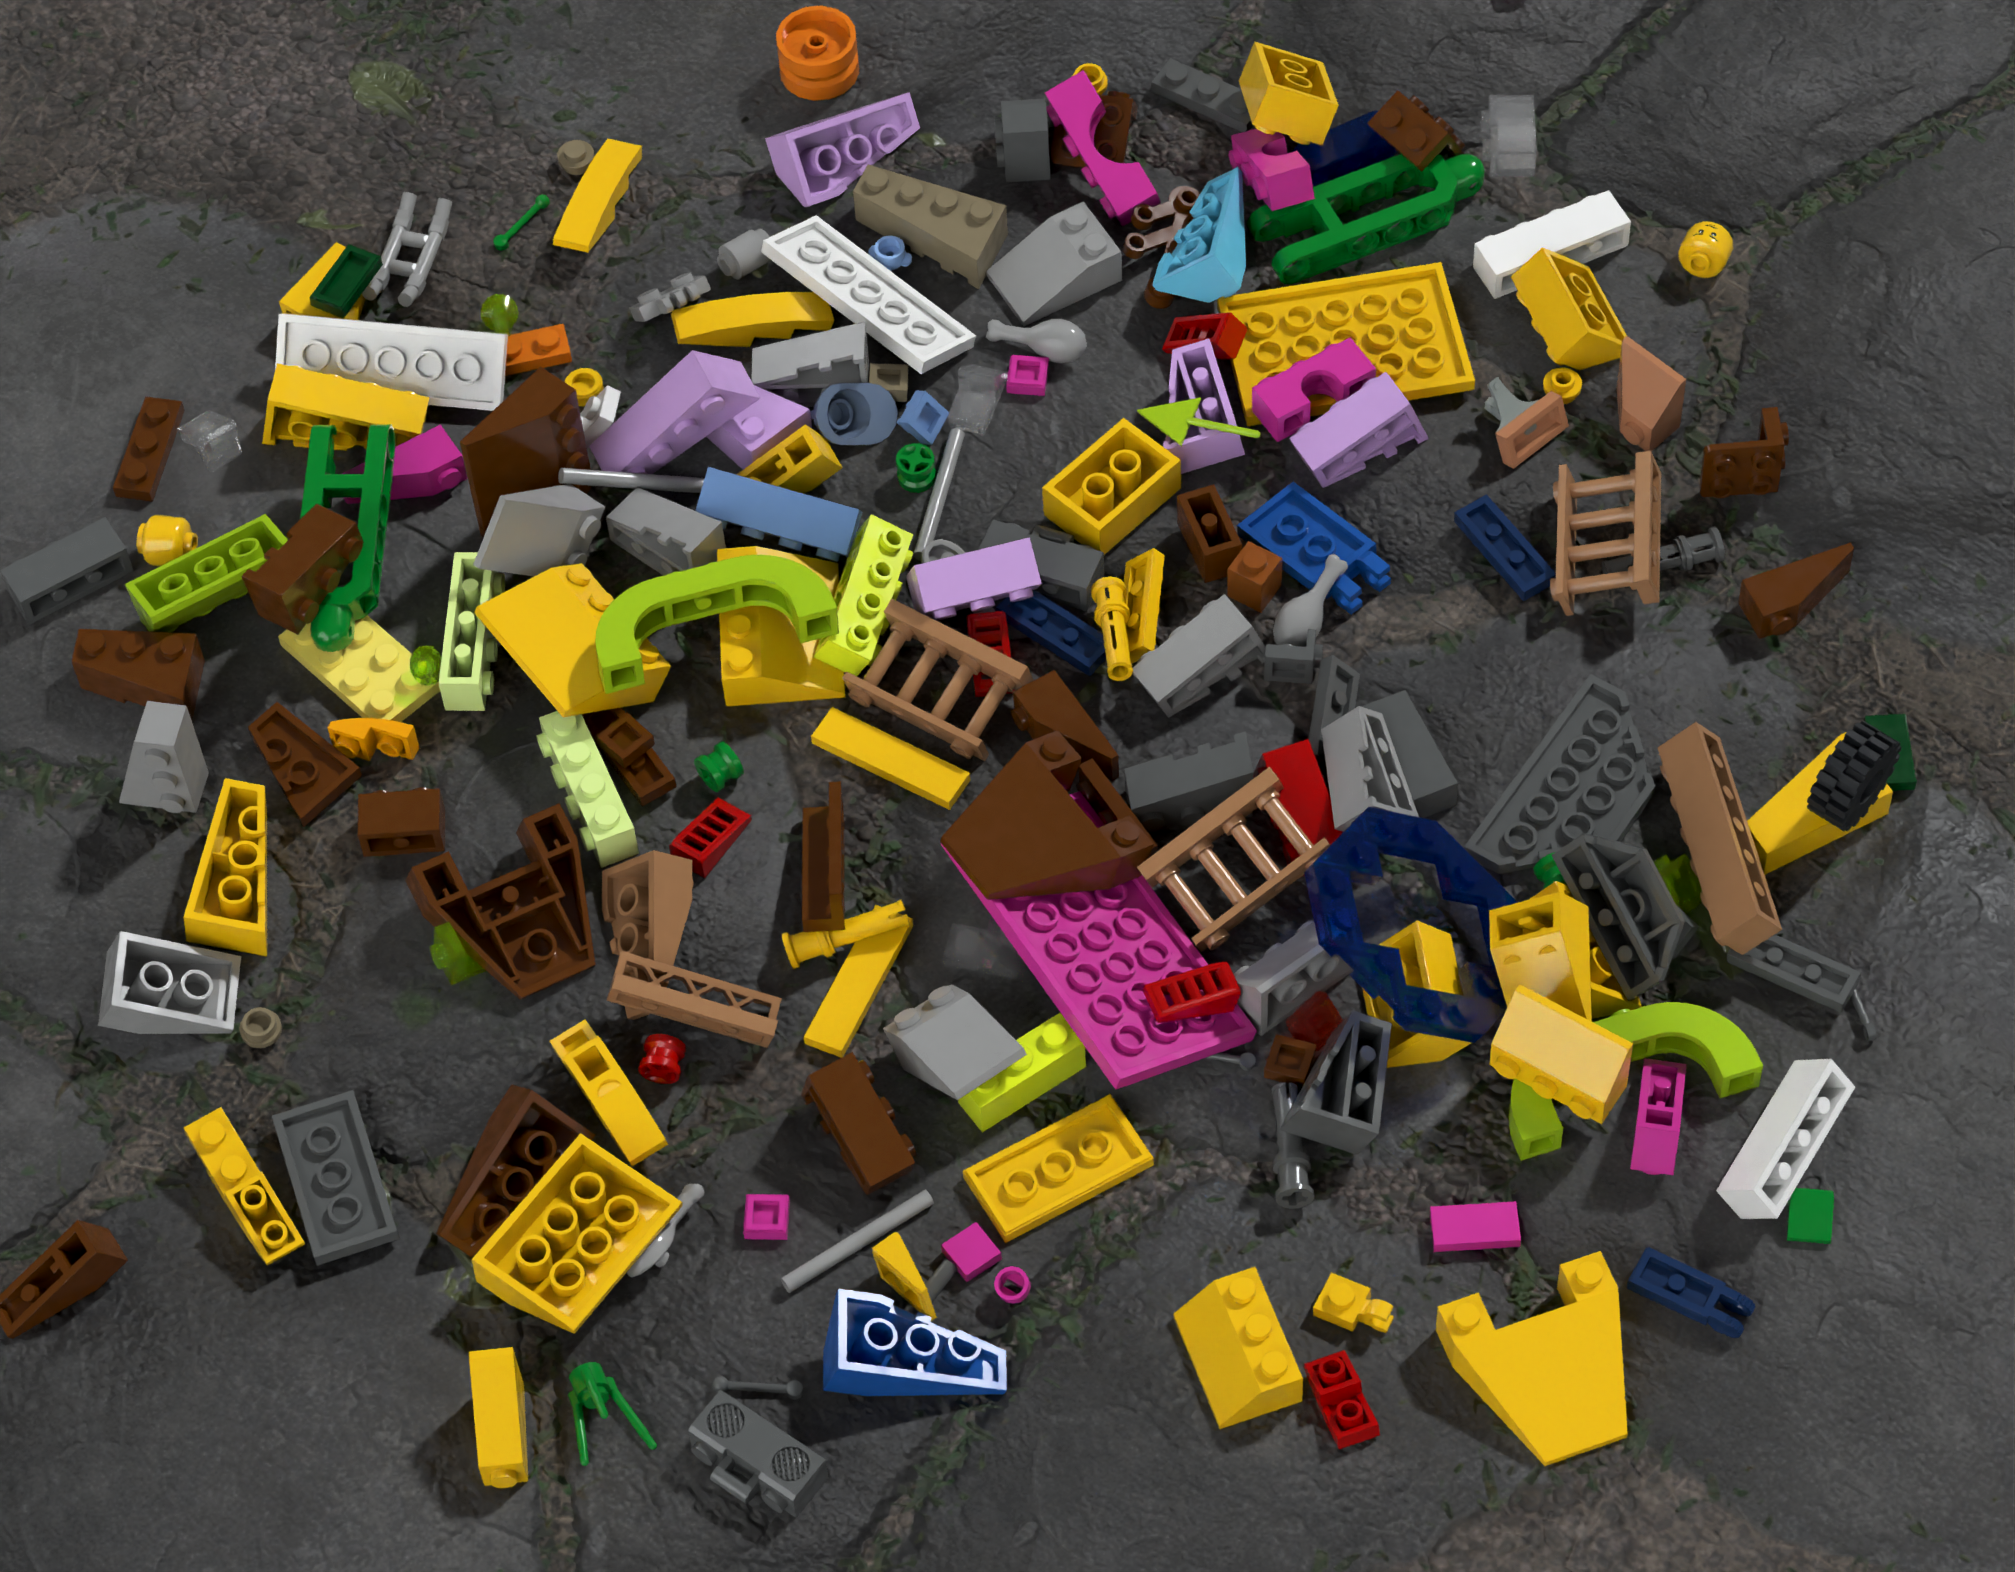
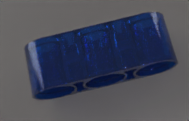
M1378 111L1369 112L1328 130L1323 145L1311 142L1310 145L1298 144L1292 152L1298 151L1310 165L1313 187L1389 159L1398 152L1367 124Z

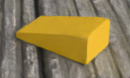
M898 1232L892 1233L872 1248V1254L880 1277L919 1312L932 1317L931 1321H933L937 1316L928 1290Z

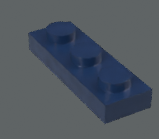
M1487 494L1454 512V522L1523 601L1550 587L1551 578L1556 577L1554 570Z
M1032 590L1033 597L1015 602H1010V598L1006 597L996 607V611L1006 612L1009 625L1089 677L1106 660L1102 633L1035 590Z

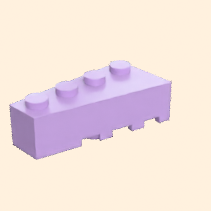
M692 350L589 447L602 471L653 474L759 400L760 396L740 361Z

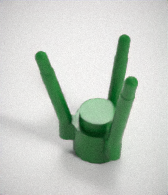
M588 1362L572 1370L569 1380L573 1390L568 1394V1398L573 1408L577 1445L582 1466L589 1464L582 1406L584 1405L588 1409L596 1408L600 1417L606 1419L608 1411L605 1403L609 1400V1395L649 1449L655 1450L657 1448V1444L649 1434V1431L618 1390L614 1378L605 1376L601 1364Z

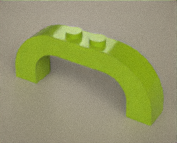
M772 555L734 557L643 581L627 589L614 599L606 608L598 623L595 643L599 674L604 691L608 694L645 684L639 648L649 635L659 629L742 607L767 606L779 610L790 619L801 644L839 634L838 611L834 598L825 582L812 570L793 560Z
M1664 1002L1643 1006L1634 1010L1621 1009L1614 1012L1608 1018L1593 1022L1633 1043L1631 1062L1662 1053L1680 1054L1696 1061L1709 1075L1720 1099L1759 1087L1763 1064L1751 1041L1733 1022L1708 1008L1689 1003ZM1514 1079L1510 1099L1509 1129L1520 1160L1560 1149L1563 1126L1553 1106L1552 1099L1539 1096L1532 1087Z

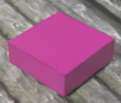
M1011 355L1006 384L1007 393L1045 396L1049 358Z
M746 1194L744 1239L787 1240L790 1209L789 1195Z
M977 1222L941 1244L942 1253L957 1267L959 1274L966 1282L1002 1260L1000 1250Z

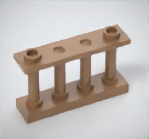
M1651 450L1636 453L1635 469L1630 470V474L1575 483L1567 464L1559 465V480L1553 483L1554 499L1558 505L1556 577L1550 580L1553 600L1555 602L1559 601L1566 616L1574 615V595L1630 586L1632 590L1637 589L1643 604L1659 602L1661 471ZM1632 490L1635 493V501H1631L1629 506L1577 514V498ZM1632 522L1634 525V533L1629 534L1628 538L1576 546V530ZM1631 554L1634 557L1633 566H1629L1628 571L1575 578V562Z
M891 599L884 610V614L891 626L890 630L892 633L863 680L846 671L842 679L850 692L848 694L849 697L864 707H869L873 704L950 743V748L964 758L971 759L972 756L986 761L989 753L983 740L979 739L1007 691L1012 692L1013 689L1017 690L1034 681L1028 666ZM914 638L924 643L925 651L897 696L878 688V684L904 642ZM945 655H948L958 660L959 668L931 713L912 705L911 702L939 657L944 658ZM979 672H982L992 677L993 685L963 731L946 722L945 719L973 674L978 675Z
M1270 767L1137 867L1152 888L1158 883L1161 886L1166 885L1200 929V932L1191 939L1201 952L1207 947L1210 950H1214L1221 946L1230 937L1228 932L1306 872L1313 875L1329 863L1330 859L1328 856L1333 853L1325 837L1313 845L1278 800L1280 797L1278 792L1284 787ZM1257 808L1261 811H1267L1301 855L1282 870L1277 867L1245 825L1247 822L1245 817ZM1224 833L1227 836L1233 835L1267 880L1248 896L1212 850L1214 847L1212 842ZM1191 858L1202 863L1234 905L1215 921L1179 876L1181 872L1179 867Z

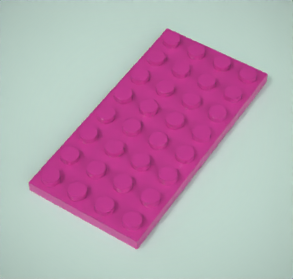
M1080 791L1069 794L1097 828L1105 825ZM941 844L1115 1090L1253 1041L1257 1030L1238 1004H1236L1233 1012L1157 1023L1142 991L1144 985L1206 966L1208 963L1143 875L1106 890L987 900ZM1200 990L1201 995H1205L1204 991ZM1183 992L1185 1001L1189 1000L1186 993ZM1164 995L1168 1005H1174L1170 995Z

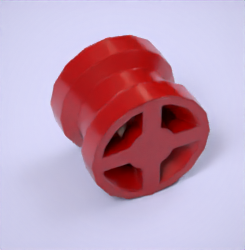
M652 1034L648 1036L644 1043L646 1057L642 1058L639 1063V1073L642 1077L655 1083L672 1084L677 1082L681 1074V1068L678 1064L685 1057L686 1045L678 1038L666 1034Z

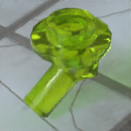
M494 294L488 297L482 304L481 319L495 333L508 334L510 336V328L517 322L519 315L518 306L508 295Z
M434 646L418 647L410 657V670L413 677L420 684L426 686L439 682L442 657Z

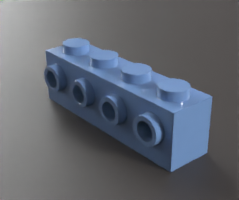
M711 467L707 468L695 510L721 521L724 530L727 523L741 526L740 534L759 540H763L765 534L779 537L778 545L801 551L802 544L818 548L816 556L836 562L839 561L840 555L848 557L863 513L856 508Z

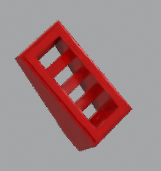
M1231 312L1175 317L1162 350L1172 354L1173 349L1210 339L1216 359H1235L1246 335L1247 328ZM1190 330L1189 333H1188V336H1187L1186 340H1184V338H1185V336H1186V334H1187V331Z
M995 611L967 615L968 637L984 645L1001 643V646L990 648L1011 658L1006 612ZM979 672L978 675L973 674L975 697L986 696L993 685L991 679H982L981 675H986L982 672Z
M718 797L676 836L669 845L670 854L692 860V872L706 878L751 822L752 817ZM722 812L734 819V821L730 824L719 818L718 815ZM713 823L724 829V831L720 833L709 826ZM703 834H706L714 840L712 842H709L701 836ZM697 844L703 847L704 849L702 851H699L695 849L693 846Z
M1227 961L1209 964L1146 984L1142 990L1157 1023L1233 1012L1241 995V989ZM1200 990H1203L1205 995L1202 996ZM1183 992L1186 993L1189 1000L1185 1001ZM1164 995H1170L1174 1005L1169 1006Z

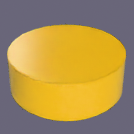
M590 368L576 369L565 379V383L576 389L579 406H585L591 396L596 397L604 389L601 375Z

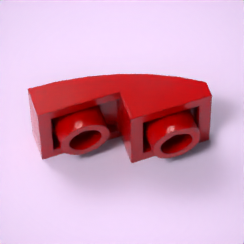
M1345 1350L1304 1364V1370L1318 1406L1339 1450L1380 1436L1379 1424L1362 1393L1361 1380Z

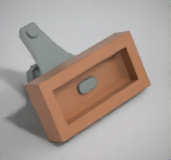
M1496 377L1487 384L1492 397H1488L1487 401H1485L1484 409L1500 420V426L1495 435L1503 464L1514 469L1569 427L1562 396L1550 391L1540 400L1524 402L1517 399L1504 386L1499 377Z

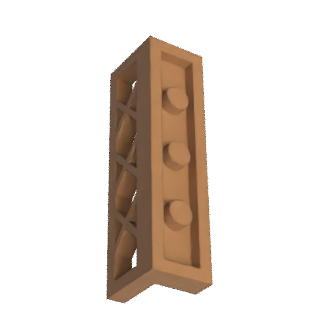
M624 951L620 952L607 996V1001L766 1048H768L774 1037L778 1023L776 1018L782 998ZM629 965L642 969L649 982L623 975L625 966ZM654 973L659 974V975H663V976H661V977H659V978L657 979V978L655 977ZM671 979L683 981L690 994L663 987L661 984ZM694 985L703 988L697 991ZM712 990L723 993L730 1006L703 999L701 996ZM734 997H737V998H740V999H743V1000L737 1003V1001L735 1000ZM752 1002L770 1007L767 1017L741 1010V1008Z

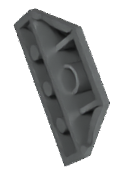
M1582 834L1552 854L1574 899L1588 906L1589 928L1627 1000H1634L1665 979L1685 921L1647 849L1590 834Z

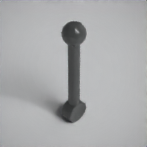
M1855 989L1851 999L1863 1026L1864 1037L1866 1041L1875 1040L1877 1038L1873 1023H1870L1857 989Z
M1220 1052L1206 1057L1208 1059L1239 1064L1240 1068L1245 1071L1252 1070L1256 1065V1058L1250 1052H1245L1240 1056Z
M717 1376L712 1382V1388L717 1393L720 1389L724 1392L727 1390L784 1393L793 1400L799 1399L803 1395V1385L797 1380H792L787 1385L728 1381L723 1376Z

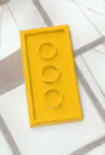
M1109 1094L963 1170V1178L1004 1242L1007 1243L1154 1166V1158L1112 1095Z

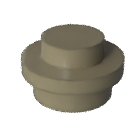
M582 140L568 141L557 152L559 165L571 175L584 174L595 156L593 147Z
M258 1007L251 1009L244 1015L239 1030L242 1040L248 1046L265 1048L274 1044L279 1039L282 1033V1024L276 1013L269 1009Z

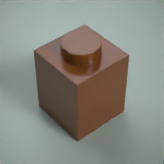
M1249 541L1227 569V596L1262 613L1282 586V557Z

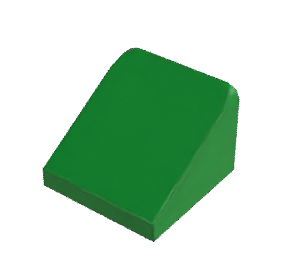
M1795 1188L1788 1200L1787 1241L1831 1244L1834 1208L1833 1191Z

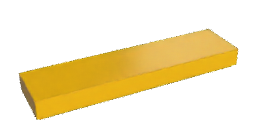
M834 707L829 710L811 735L812 744L948 810L952 808L971 781L969 772Z
M875 905L874 908H873V910L878 909V908H881V907L878 906V905ZM892 914L890 919L902 916V914ZM908 917L910 922L908 926L905 925L854 943L804 1035V1043L806 1045L840 1058L844 1057L913 928V918Z

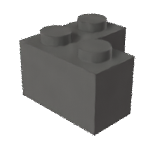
M1045 98L1001 101V117H994L996 143H1003V145H996L997 168L1005 167L1006 182L1050 180Z

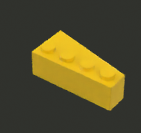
M277 363L267 400L262 444L276 445L277 439L293 440L294 447L309 448L313 425H335L337 435H334V450L347 451L348 448H352L355 445L364 446L367 449L370 425L392 424L395 432L396 447L423 433L429 397L421 396L411 391L394 390L381 387L375 383L358 382L335 374H323L305 370L299 366H287Z
M224 779L183 917L187 942L267 957V805L264 785Z

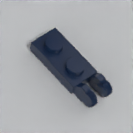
M1650 1247L1645 1248L1627 1281V1289L1705 1326L1708 1323L1714 1331L1735 1339L1741 1336L1744 1325L1738 1319L1715 1309L1720 1302L1727 1310L1746 1317L1751 1316L1756 1307L1750 1298L1726 1287L1725 1282Z

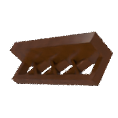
M841 781L829 782V806L803 808V932L845 930V824Z

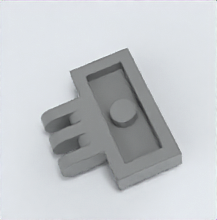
M691 272L672 279L670 281L672 284L671 288L662 292L655 288L637 297L639 303L629 307L634 320L645 322L660 314L670 313L674 311V308L686 305L688 301L700 298L701 294L711 290L706 276H692Z

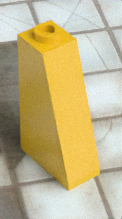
M1846 732L1838 736L1747 820L1764 875L1889 813L1893 791L1888 784L1884 790L1880 791L1874 805H1870L1868 813L1863 818L1860 817L1858 824L1854 827L1852 826L1849 831H1842L1807 808L1809 804L1807 799L1812 794L1810 790L1817 781L1816 776L1824 768L1829 754L1832 755L1835 751L1837 743L1844 739Z

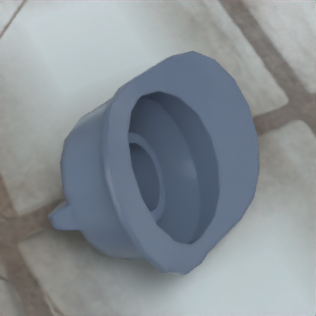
M838 383L830 385L821 393L810 414L818 431L829 442L838 445H871L880 443L890 436L896 426L898 412L895 400L889 391L880 385L872 383Z

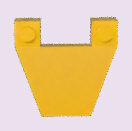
M1601 1251L1560 1264L1557 1290L1565 1306L1517 1323L1495 1329L1479 1292L1437 1307L1436 1332L1452 1367L1544 1466L1625 1439L1628 1435L1618 1286Z

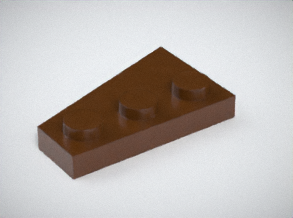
M278 702L273 704L248 726L251 738L303 827L362 776L359 766Z

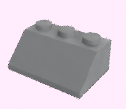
M1326 913L1316 921H1307L1286 942L1274 944L1259 961L1250 967L1243 966L1234 973L1241 989V995L1237 1004L1260 1036L1358 968L1360 925L1354 919Z

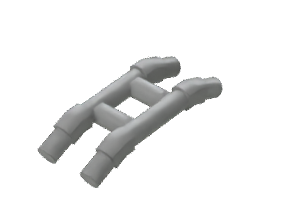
M409 192L402 193L399 209H397L392 225V231L381 255L383 265L363 291L362 295L365 299L374 300L379 293L383 292L390 280V274L409 277L403 291L398 296V302L402 306H410L421 295L439 246L447 233L452 201L438 198L435 213L432 216L428 229V235L409 232L414 217L413 211L417 195ZM402 245L422 249L417 263L396 260Z

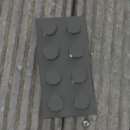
M353 1090L272 1115L317 1266L400 1239Z

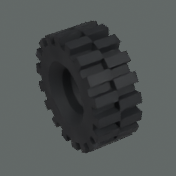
M1865 721L1856 723L1852 730L1849 729L1846 732L1844 739L1837 743L1835 751L1832 755L1829 754L1824 768L1816 776L1817 781L1810 790L1812 794L1807 799V803H1809L1807 808L1842 831H1849L1852 826L1854 827L1858 824L1860 817L1863 818L1868 813L1870 805H1874L1878 799V794L1887 785L1886 781L1895 769L1893 766L1899 760L1900 755L1898 753L1901 751V743Z

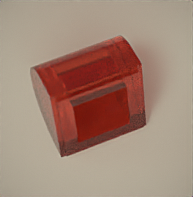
M1316 991L1287 1018L1286 1025L1295 1039L1316 1044V1051H1319L1343 1019L1327 993Z

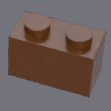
M1215 485L1177 495V524L1204 583L1227 577V569L1242 550V543Z
M419 787L409 791L389 792L378 790L372 793L358 794V838L363 856L445 851V807L440 788L429 789Z

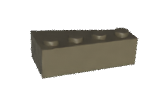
M869 164L853 190L856 221L883 236H896L902 239L903 243L910 246L911 252L922 258L927 255L941 264L943 270L952 275L955 272L968 278V284L977 289L982 285L986 277V271L991 268L1008 235L1006 205Z

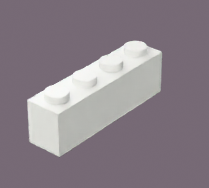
M1609 190L1595 196L1591 195L1585 197L1580 202L1562 209H1555L1547 215L1529 222H1522L1512 229L1497 235H1489L1476 242L1474 245L1473 268L1493 298L1496 299L1517 290L1511 276L1542 247L1584 264L1628 246L1631 221Z
M1832 1059L1795 1060L1717 1188L1718 1194L1740 1219H1777L1855 1089L1852 1082Z

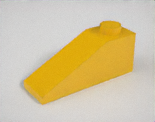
M805 424L736 475L804 494L813 490L841 470L842 466L827 439Z

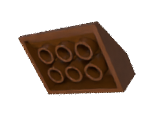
M539 367L460 441L482 537L486 533L501 495L565 485L559 483L558 475L560 468L591 470L576 389L542 367ZM572 484L585 494H588L591 489L589 485Z

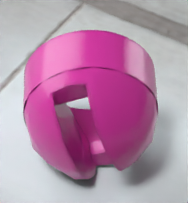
M1010 1266L1002 1269L994 1281L997 1294L1007 1303L1015 1304L1022 1302L1029 1295L1031 1288L1030 1280L1026 1273L1018 1267ZM1008 1280L1021 1288L1022 1291L1017 1294L1003 1285Z

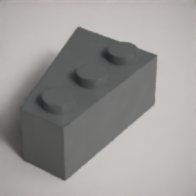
M1246 731L1235 734V742L1212 749L1211 744L1206 743L1197 746L1198 753L1175 760V756L1170 754L1124 769L1127 805L1147 832L1181 825L1190 827L1253 779V767ZM1253 812L1246 817H1253Z
M1353 1010L1331 1033L1279 1130L1356 1155L1360 1153L1379 1134L1392 1023Z

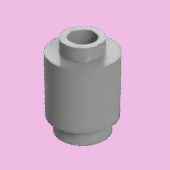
M750 229L720 246L717 262L721 271L726 276H732L738 280L767 264L770 259L761 252L763 240L770 236L763 229H757L756 231Z

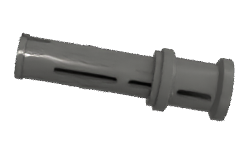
M1711 527L1707 533L1688 538L1684 535L1677 536L1676 539H1673L1672 544L1660 547V571L1675 567L1687 571L1691 570L1695 564L1715 560L1716 562L1725 560L1724 545L1717 527ZM1707 547L1705 550L1694 552L1695 548ZM1630 554L1609 561H1602V573L1628 571V565L1633 564L1634 557ZM1674 554V558L1668 559V555Z
M1286 1082L1276 1084L1271 1089L1278 1154L1273 1160V1171L1278 1175L1279 1183L1275 1197L1279 1206L1296 1209L1305 1207L1314 1200V1190L1309 1186L1308 1182L1311 1159L1303 1151L1302 1137L1279 1130L1299 1094V1087L1294 1083H1289V1093L1286 1094Z

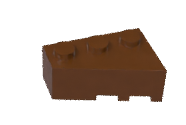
M319 504L311 508L287 532V537L290 539L279 550L271 547L264 554V559L267 561L256 572L248 569L241 576L259 616L299 635L306 624L314 620L318 613L319 605L328 593L336 589L340 582L341 574L350 562L358 558L364 543L356 522Z
M99 629L78 630L71 662L82 689L122 703L130 701L146 706L147 701L185 705L188 708L191 720H193L205 662L196 634Z
M853 1052L808 1075L801 1096L807 1105L812 1102L816 1104L824 1119L820 1121L821 1127L826 1134H833L842 1150L840 1151V1156L865 1194L869 1195L911 1172L915 1165L913 1158L917 1154L909 1137L905 1133L900 1135L892 1121L896 1117L888 1100L885 1097L879 1099L871 1084L875 1080L869 1066L864 1060L858 1062Z

